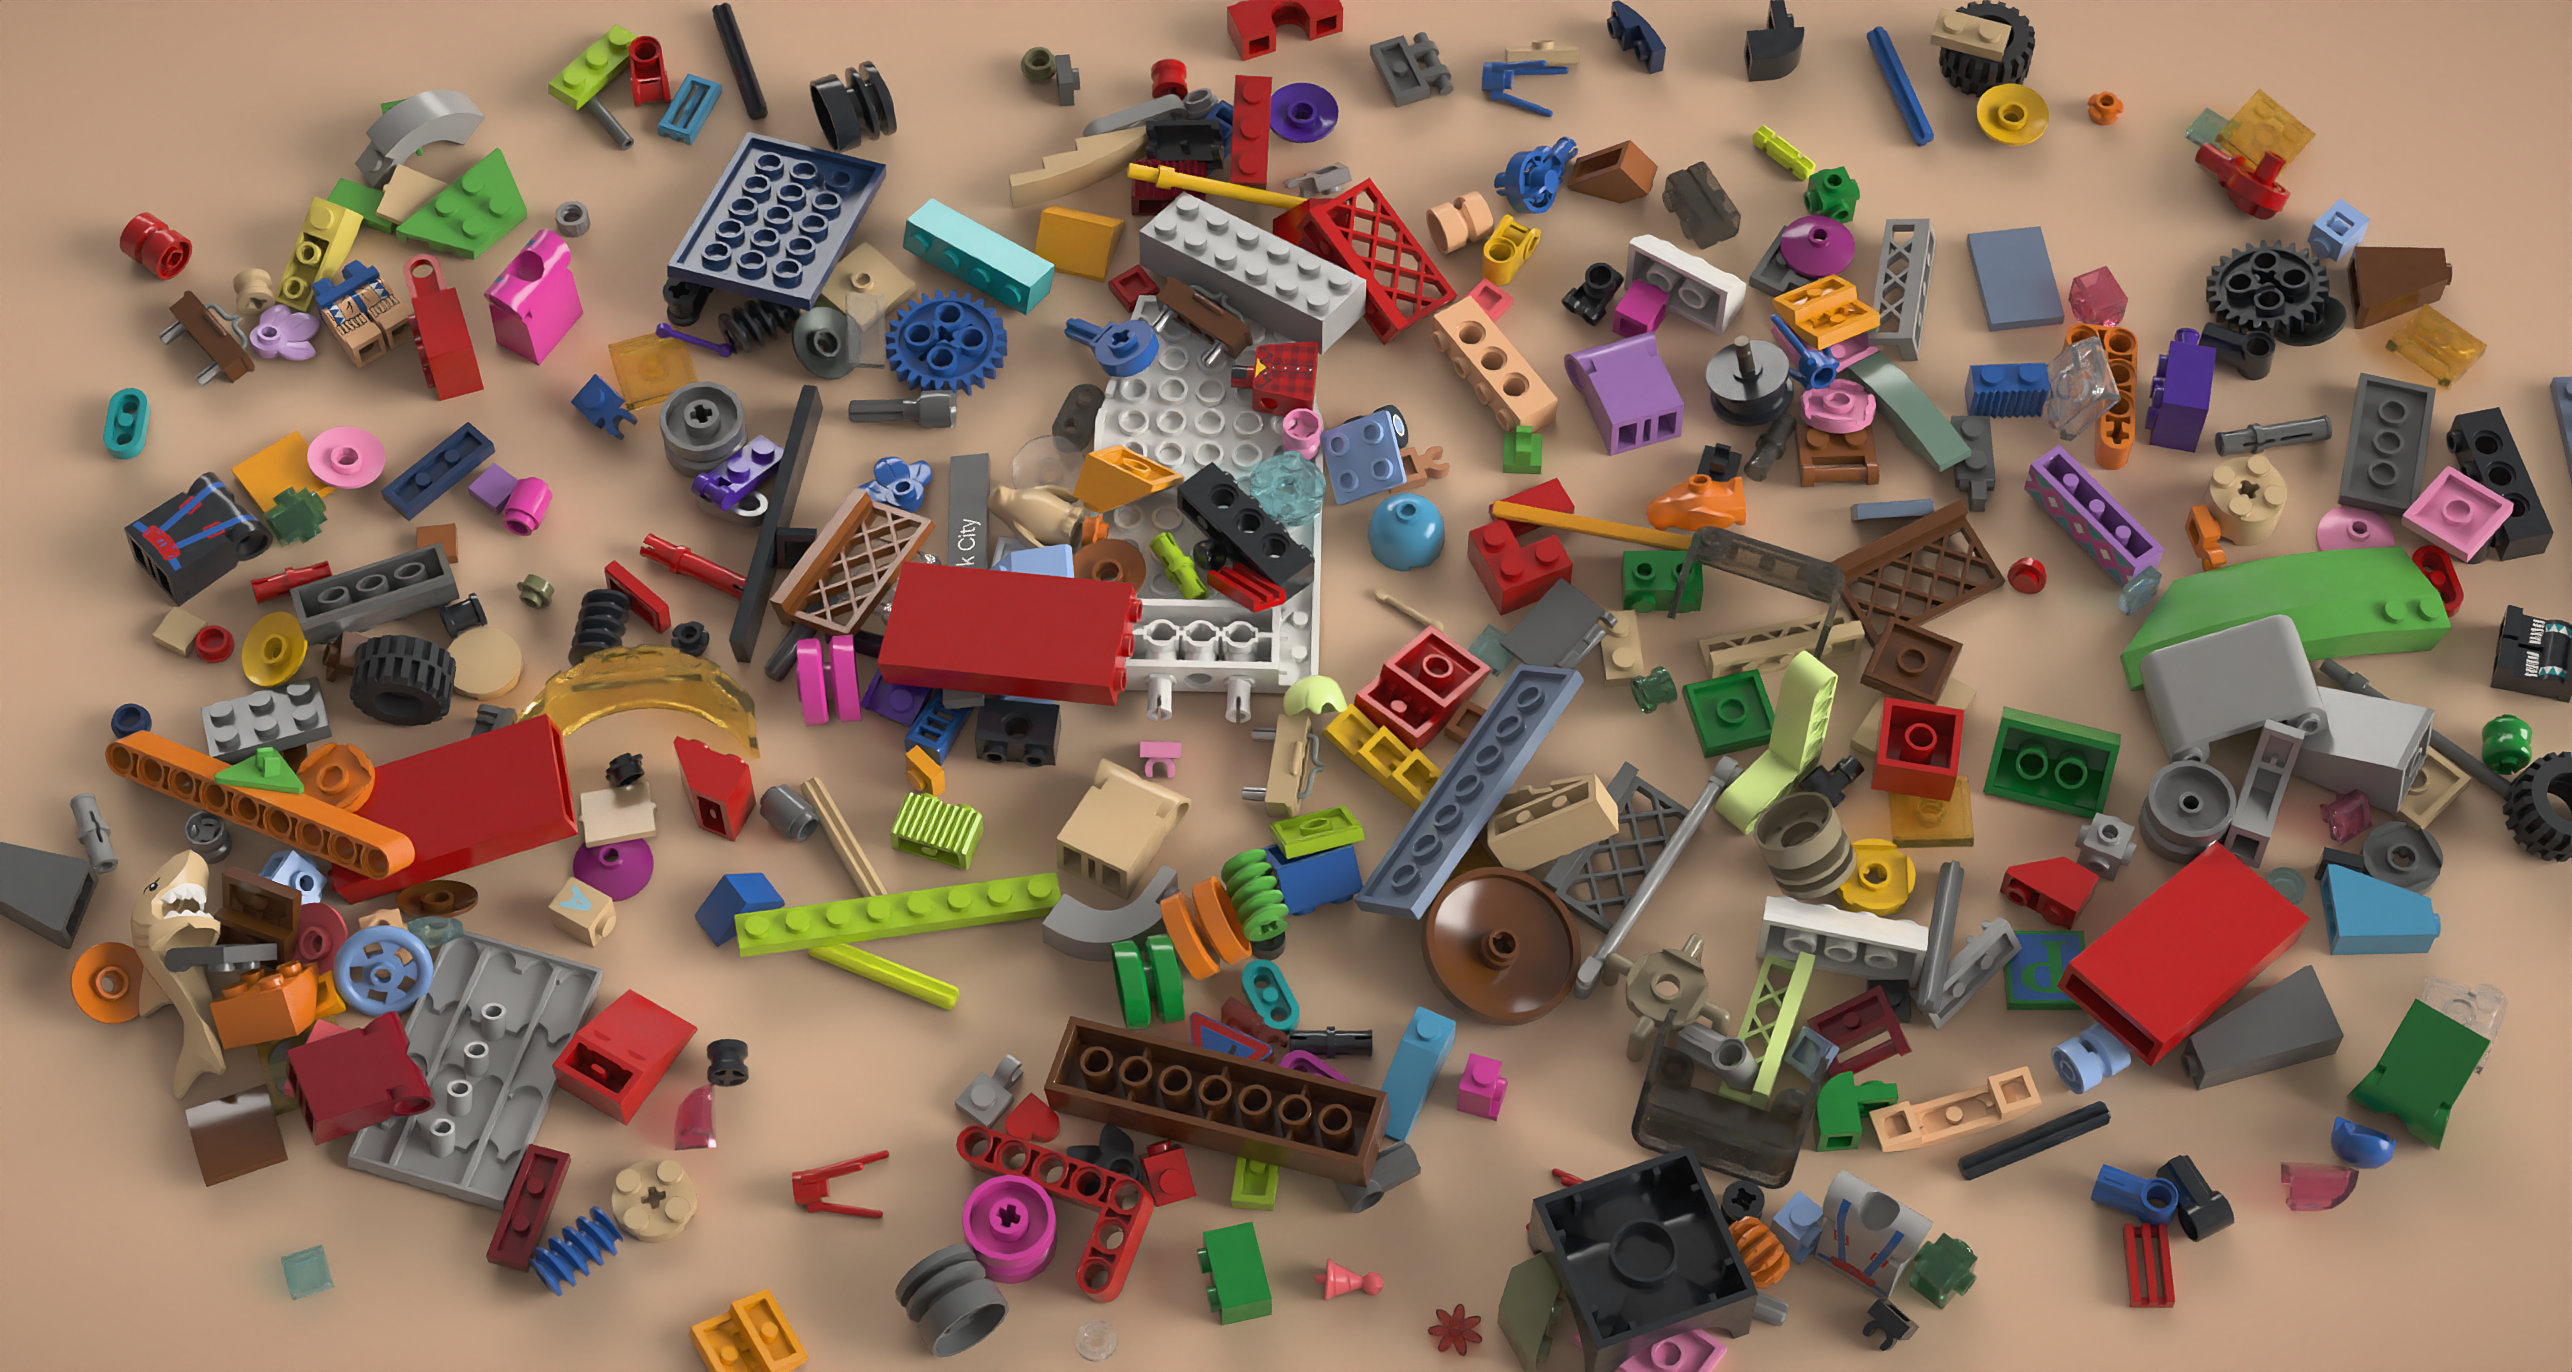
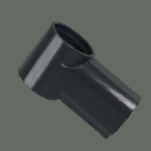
M2211 322L2206 323L2198 343L2200 346L2217 348L2215 360L2237 367L2241 376L2249 380H2260L2269 374L2276 346L2274 339L2265 332L2253 331L2243 334Z
M2188 1155L2174 1157L2157 1170L2155 1175L2157 1178L2166 1179L2177 1188L2179 1195L2177 1203L2178 1219L2185 1234L2193 1242H2199L2234 1224V1213L2228 1200L2219 1191L2211 1190Z

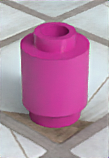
M535 477L519 479L516 482L503 510V525L506 529L516 535L530 536L532 531L539 528L553 497L548 489V485Z

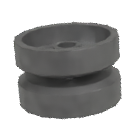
M709 381L687 384L676 389L662 406L660 411V428L664 439L666 456L672 467L685 477L695 479L701 473L708 474L748 444L743 406L737 395L724 385Z
M2194 760L2176 761L2161 768L2151 780L2147 796L2141 808L2138 823L2142 838L2153 852L2165 860L2180 864H2189L2216 841L2223 845L2237 805L2233 786L2223 773L2209 764Z

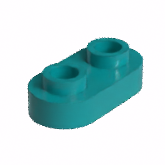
M122 389L116 392L109 402L103 440L109 454L116 459H131L137 456L145 445L151 410L146 395L138 389ZM131 410H136L133 414L128 413Z
M1258 959L1248 963L1241 974V988L1261 1028L1272 1036L1280 1037L1290 1034V1029L1295 1030L1299 1023V1005L1281 970L1275 963L1265 959ZM1259 981H1264L1268 983V986L1266 988H1258L1255 984ZM1280 1014L1285 1016L1286 1019L1284 1021L1277 1022L1274 1021L1272 1017L1274 1015Z

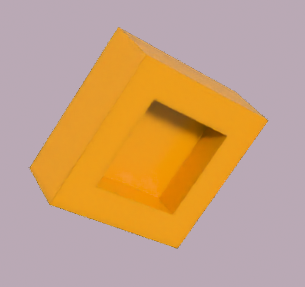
M918 745L905 754L907 766L905 774L915 789L918 791L924 789L935 797L946 790L943 769Z
M331 970L320 975L318 978L315 1022L309 1027L315 1026L318 1019L325 1021L346 1010L345 1001L336 988Z

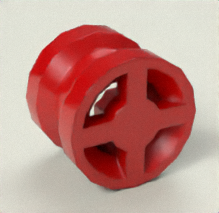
M1163 59L1153 64L1151 67V79L1154 82L1152 84V97L1154 99L1174 94L1179 96L1181 101L1184 100V97L1188 94L1187 83L1185 82L1187 70L1184 63L1175 59Z

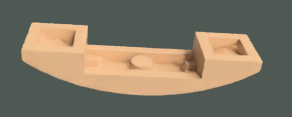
M2028 1066L1990 1076L1985 1085L1913 1106L1910 1105L1909 1100L1870 1111L1869 1117L1882 1152L1904 1151L1933 1146L1977 1134L2024 1115L2041 1106L2042 1102Z

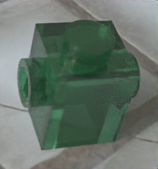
M293 486L289 487L272 498L276 503L275 506L261 514L282 547L289 545L298 538L304 544L320 534L322 530L318 525L328 520L323 513L327 510L323 500L315 491L310 493L306 487L297 492Z
M1943 1233L1935 1243L1928 1240L1914 1258L1917 1264L1913 1268L1908 1285L1943 1310L1956 1293L1964 1296L1974 1284L1977 1276L1973 1271L1978 1257L1973 1254L1972 1249L1965 1242L1957 1238L1952 1239L1946 1233Z

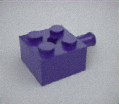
M2178 329L2175 333V341H2170L2167 354L2159 355L2156 375L2152 378L2149 398H2152L2151 407L2149 406L2145 421V429L2151 430L2149 445L2195 453L2209 410L2217 348L2197 345L2199 333L2194 329Z

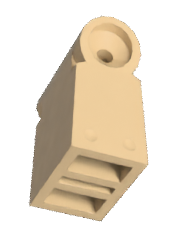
M1102 758L1094 786L1090 787L1056 838L1057 867L1128 900L1161 847L1164 837L1174 832L1188 815L1192 805L1191 798L1163 785L1143 780L1134 772Z

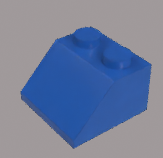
M1277 844L1261 848L1267 852L1268 856L1265 863L1272 865L1273 871L1270 876H1274L1278 880V886L1275 890H1280L1283 893L1284 898L1281 904L1288 906V915H1306L1316 909L1315 906L1328 902L1332 904L1348 902L1363 887L1354 848L1351 844L1290 859L1284 856Z

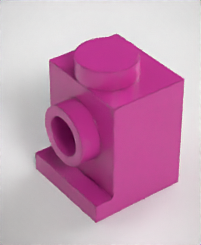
M1473 1053L1469 1054L1458 1090V1111L1497 1121L1508 1086L1507 1079L1500 1077L1501 1061Z

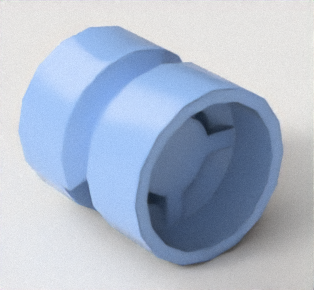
M2099 1022L2081 1031L2079 1038L2071 1037L2052 1048L2051 1052L2052 1062L2058 1075L2065 1085L2076 1094H2083L2101 1083L2102 1076L2106 1078L2111 1077L2128 1067L2131 1062L2128 1048Z

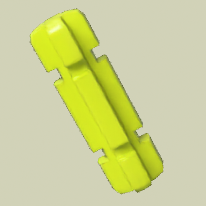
M1761 126L1755 131L1752 139L1753 144L1762 151L1767 149L1766 154L1787 170L1793 169L1792 173L1800 180L1805 181L1814 173L1815 163L1805 155L1800 157L1801 152L1780 136L1775 138L1774 135L1776 133L1767 126Z

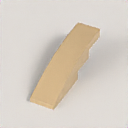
M1146 126L1075 139L1076 151L1042 157L1043 169L1009 175L1010 198L1013 209L1049 201L1087 188L1127 168L1129 163L1142 159L1146 156V146H1149Z

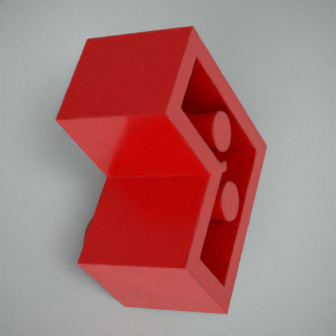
M1504 518L1469 531L1467 557L1500 616L1538 602L1560 578H1563L1571 585L1573 563L1556 534L1520 547Z

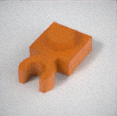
M2206 504L2191 506L2185 530L2197 559L2202 558L2204 572L2221 568L2220 565L2226 564L2227 560L2223 549L2217 543L2221 536L2219 522L2216 517H2211Z

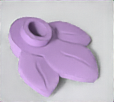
M287 305L272 306L260 315L259 326L250 332L249 342L254 352L262 358L272 359L281 355L293 361L314 357L316 353L308 340L319 331L321 321L308 313L291 314Z

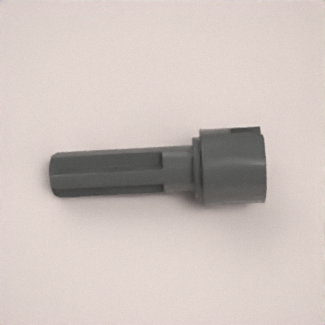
M952 390L922 391L921 395L914 399L852 400L849 404L848 413L850 421L853 423L918 421L923 428H954L957 419V404L955 393H952Z

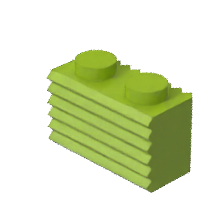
M908 792L890 831L891 845L893 849L968 870L984 833L982 814L969 805L957 804L951 806L949 803L944 804L937 797L929 793L914 795Z

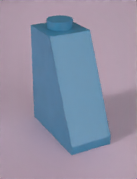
M2336 864L2327 865L2319 884L2331 955L2429 952L2434 939L2440 936L2441 931L2440 917L2437 913H2433L2431 898Z

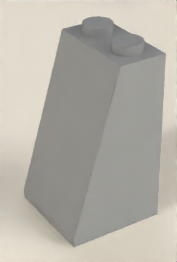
M2317 686L2327 714L2329 729L2304 736L2291 774L2397 815L2428 755L2435 710ZM2285 720L2279 722L2287 725Z

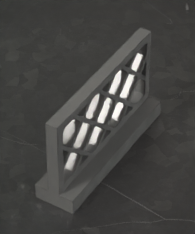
M1625 761L1606 790L1617 805L1618 824L1629 823L1633 840L1614 843L1612 836L1605 839L1606 844L1599 845L1601 841H1597L1568 855L1560 856L1542 882L1562 900L1568 910L1606 935L1613 924L1605 919L1602 907L1622 905L1624 910L1634 894L1627 895L1623 877L1642 874L1644 880L1653 865H1647L1643 847L1662 845L1664 850L1673 835H1667L1663 818L1676 816L1683 821L1690 811L1636 776L1639 769ZM1635 791L1650 799L1653 811L1634 813L1631 797ZM1625 807L1626 815L1619 816ZM1655 819L1660 837L1641 839L1636 822ZM1635 849L1639 867L1620 869L1616 851ZM1608 852L1613 870L1593 873L1590 862L1591 855ZM1584 867L1586 874L1578 875ZM1615 878L1619 897L1600 899L1596 881ZM1588 882L1592 900L1579 902L1566 892L1571 884Z

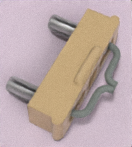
M1301 711L1300 714L1292 716L1279 713L1277 728L1254 727L1252 729V739L1254 741L1274 742L1267 788L1243 787L1241 795L1244 801L1265 802L1269 817L1290 818L1299 816L1301 799L1311 794L1315 774L1323 772L1324 762L1317 759L1319 739L1312 734L1313 728L1306 711ZM1312 740L1313 749L1311 760L1313 764L1317 767L1313 768L1309 772L1307 787L1305 792H1303L1310 744Z

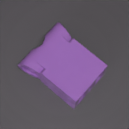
M1654 331L1621 339L1613 344L1599 345L1565 355L1564 366L1567 375L1575 388L1585 395L1587 406L1610 456L1681 436L1684 403L1660 355L1657 354Z

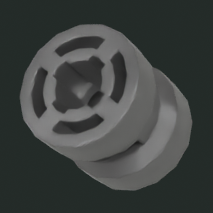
M202 810L192 814L187 819L184 826L185 836L191 850L199 854L206 864L221 862L230 854L232 840L222 817Z

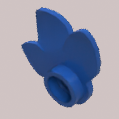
M884 457L876 462L874 466V476L876 479L857 488L866 490L871 500L886 505L889 504L892 507L912 513L918 510L923 503V488L931 480L932 470L924 460L917 461L908 466L898 457Z

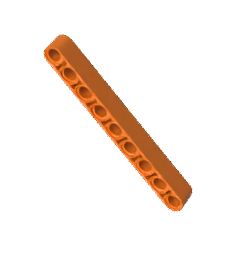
M140 730L116 740L106 747L105 758L108 767L121 777L376 880L384 879L408 867L414 861L415 850L413 844L407 836L303 793L295 794L217 784L214 782V775L233 765L151 732Z

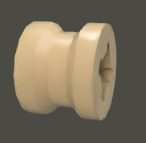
M248 269L234 277L233 287L238 294L236 303L240 312L247 315H260L265 310L274 306V295L270 290L272 285L271 278L266 271Z

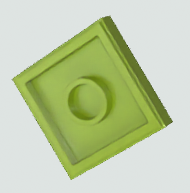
M1345 805L1290 817L1269 824L1272 839L1287 859L1365 840L1362 825Z

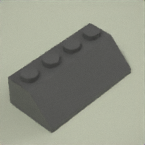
M441 542L289 589L299 624L308 646L331 643L337 639L342 631L351 633L366 632L373 629L377 624L390 620H404L415 612L428 608L437 609L441 605L447 606L451 601L460 599L456 582Z

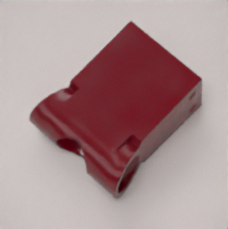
M397 1011L387 1012L377 1017L363 1029L358 1027L287 1050L286 1076L315 1146L386 1121L391 1116L418 1115L429 1111L435 1106L436 1102L422 1070L407 1055L410 1041Z

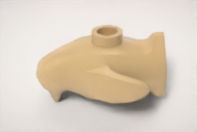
M999 485L988 496L987 507L1013 531L1017 539L1026 548L1044 547L1042 544L1050 546L1067 544L1072 548H1077L1080 543L1085 514L1082 508H1075L1067 503L1078 501V498L1072 496L1073 492L1055 485L1038 486L1031 489H1011Z

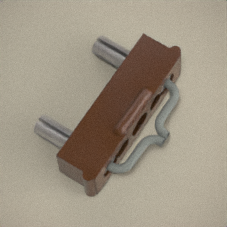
M1174 277L1166 279L1167 284L1156 296L1158 309L1161 313L1150 324L1155 334H1160L1171 320L1176 321L1213 345L1201 358L1203 365L1211 368L1223 353L1236 360L1247 346L1253 345L1250 326L1243 322L1244 318L1239 311L1226 303L1229 298L1226 294L1220 291L1218 294L1213 295L1197 285L1188 287ZM1221 299V305L1224 309L1214 304L1210 300Z
M185 291L184 297L169 308L177 321L158 335L160 341L168 345L187 331L213 361L211 365L195 376L199 385L204 387L222 372L234 383L248 371L253 372L255 370L254 363L244 351L248 346V339L238 328V323L241 319L235 313L227 315L216 303L211 302L203 305L192 291ZM209 308L215 309L224 320L233 321L232 329L243 341L241 346L210 313Z

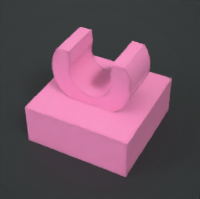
M1140 741V757L1150 758L1145 765L1146 776H1153V765L1156 762H1164L1168 767V778H1173L1176 766L1171 758H1181L1182 742Z

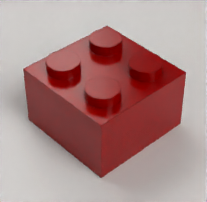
M1885 697L1878 723L1870 789L1950 802L1958 774L1965 710Z

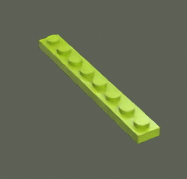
M1056 872L736 914L734 915L741 958L1045 917L1050 914L1059 902L1061 893Z

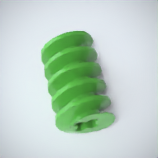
M1252 849L1239 853L1228 860L1221 870V879L1226 884L1227 894L1232 898L1231 904L1237 912V920L1242 926V933L1247 940L1253 942L1271 939L1283 933L1289 926L1288 921L1283 920L1288 915L1289 908L1286 904H1281L1284 898L1283 893L1280 890H1275L1278 886V880L1274 876H1270L1273 868L1270 863H1265L1268 855L1264 849Z

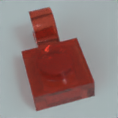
M1232 996L1221 1007L1222 1024L1266 1044L1277 1043L1283 1048H1286L1288 1045V1037L1284 1032L1266 1025L1263 1016ZM1272 1051L1263 1061L1273 1064L1275 1053Z

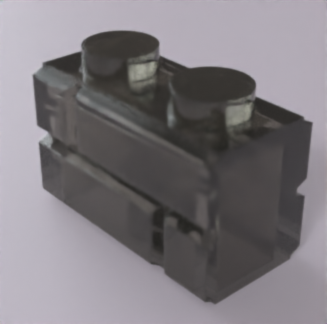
M1698 162L1689 166L1686 170L1681 169L1668 175L1665 191L1662 193L1663 203L1668 212H1675L1680 219L1681 230L1688 240L1693 239L1698 247L1703 250L1717 244L1718 241L1723 242L1737 235L1741 214L1705 162Z

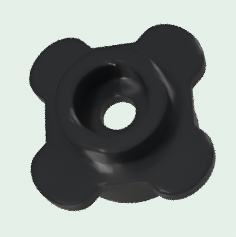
M625 753L609 762L610 767L606 770V780H613L616 787H622L638 780L645 773L641 766L643 764L641 761L643 759L642 754L632 756L631 753Z

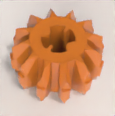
M1745 1216L1739 1222L1736 1221L1728 1227L1756 1288L1766 1289L1784 1277L1783 1274L1790 1269L1789 1255L1784 1250V1245L1777 1239L1776 1234H1773L1766 1224H1762L1758 1218Z

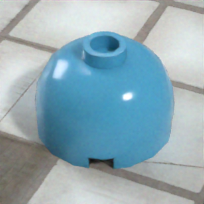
M1399 493L1385 499L1375 508L1368 527V538L1373 555L1386 567L1401 572L1410 571V567L1422 565V568L1430 566L1440 556L1445 543L1444 521L1438 508L1424 496L1414 493Z

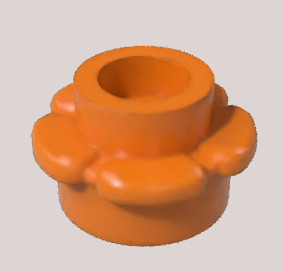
M2106 91L2100 94H2093L2087 103L2090 106L2088 112L2091 120L2096 124L2104 126L2113 124L2117 120L2118 114H2121L2124 108L2122 101L2117 100L2115 94Z
M1098 514L1097 517H1085L1081 537L1082 547L1089 543H1096L1097 540L1108 539L1109 523L1102 522L1103 517L1101 514Z

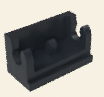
M1219 119L1146 121V133L1149 137V146H1146L1148 159H1157L1161 162L1165 160L1168 162L1173 160L1179 162L1191 159L1198 163L1204 161L1207 170L1224 169L1225 134Z

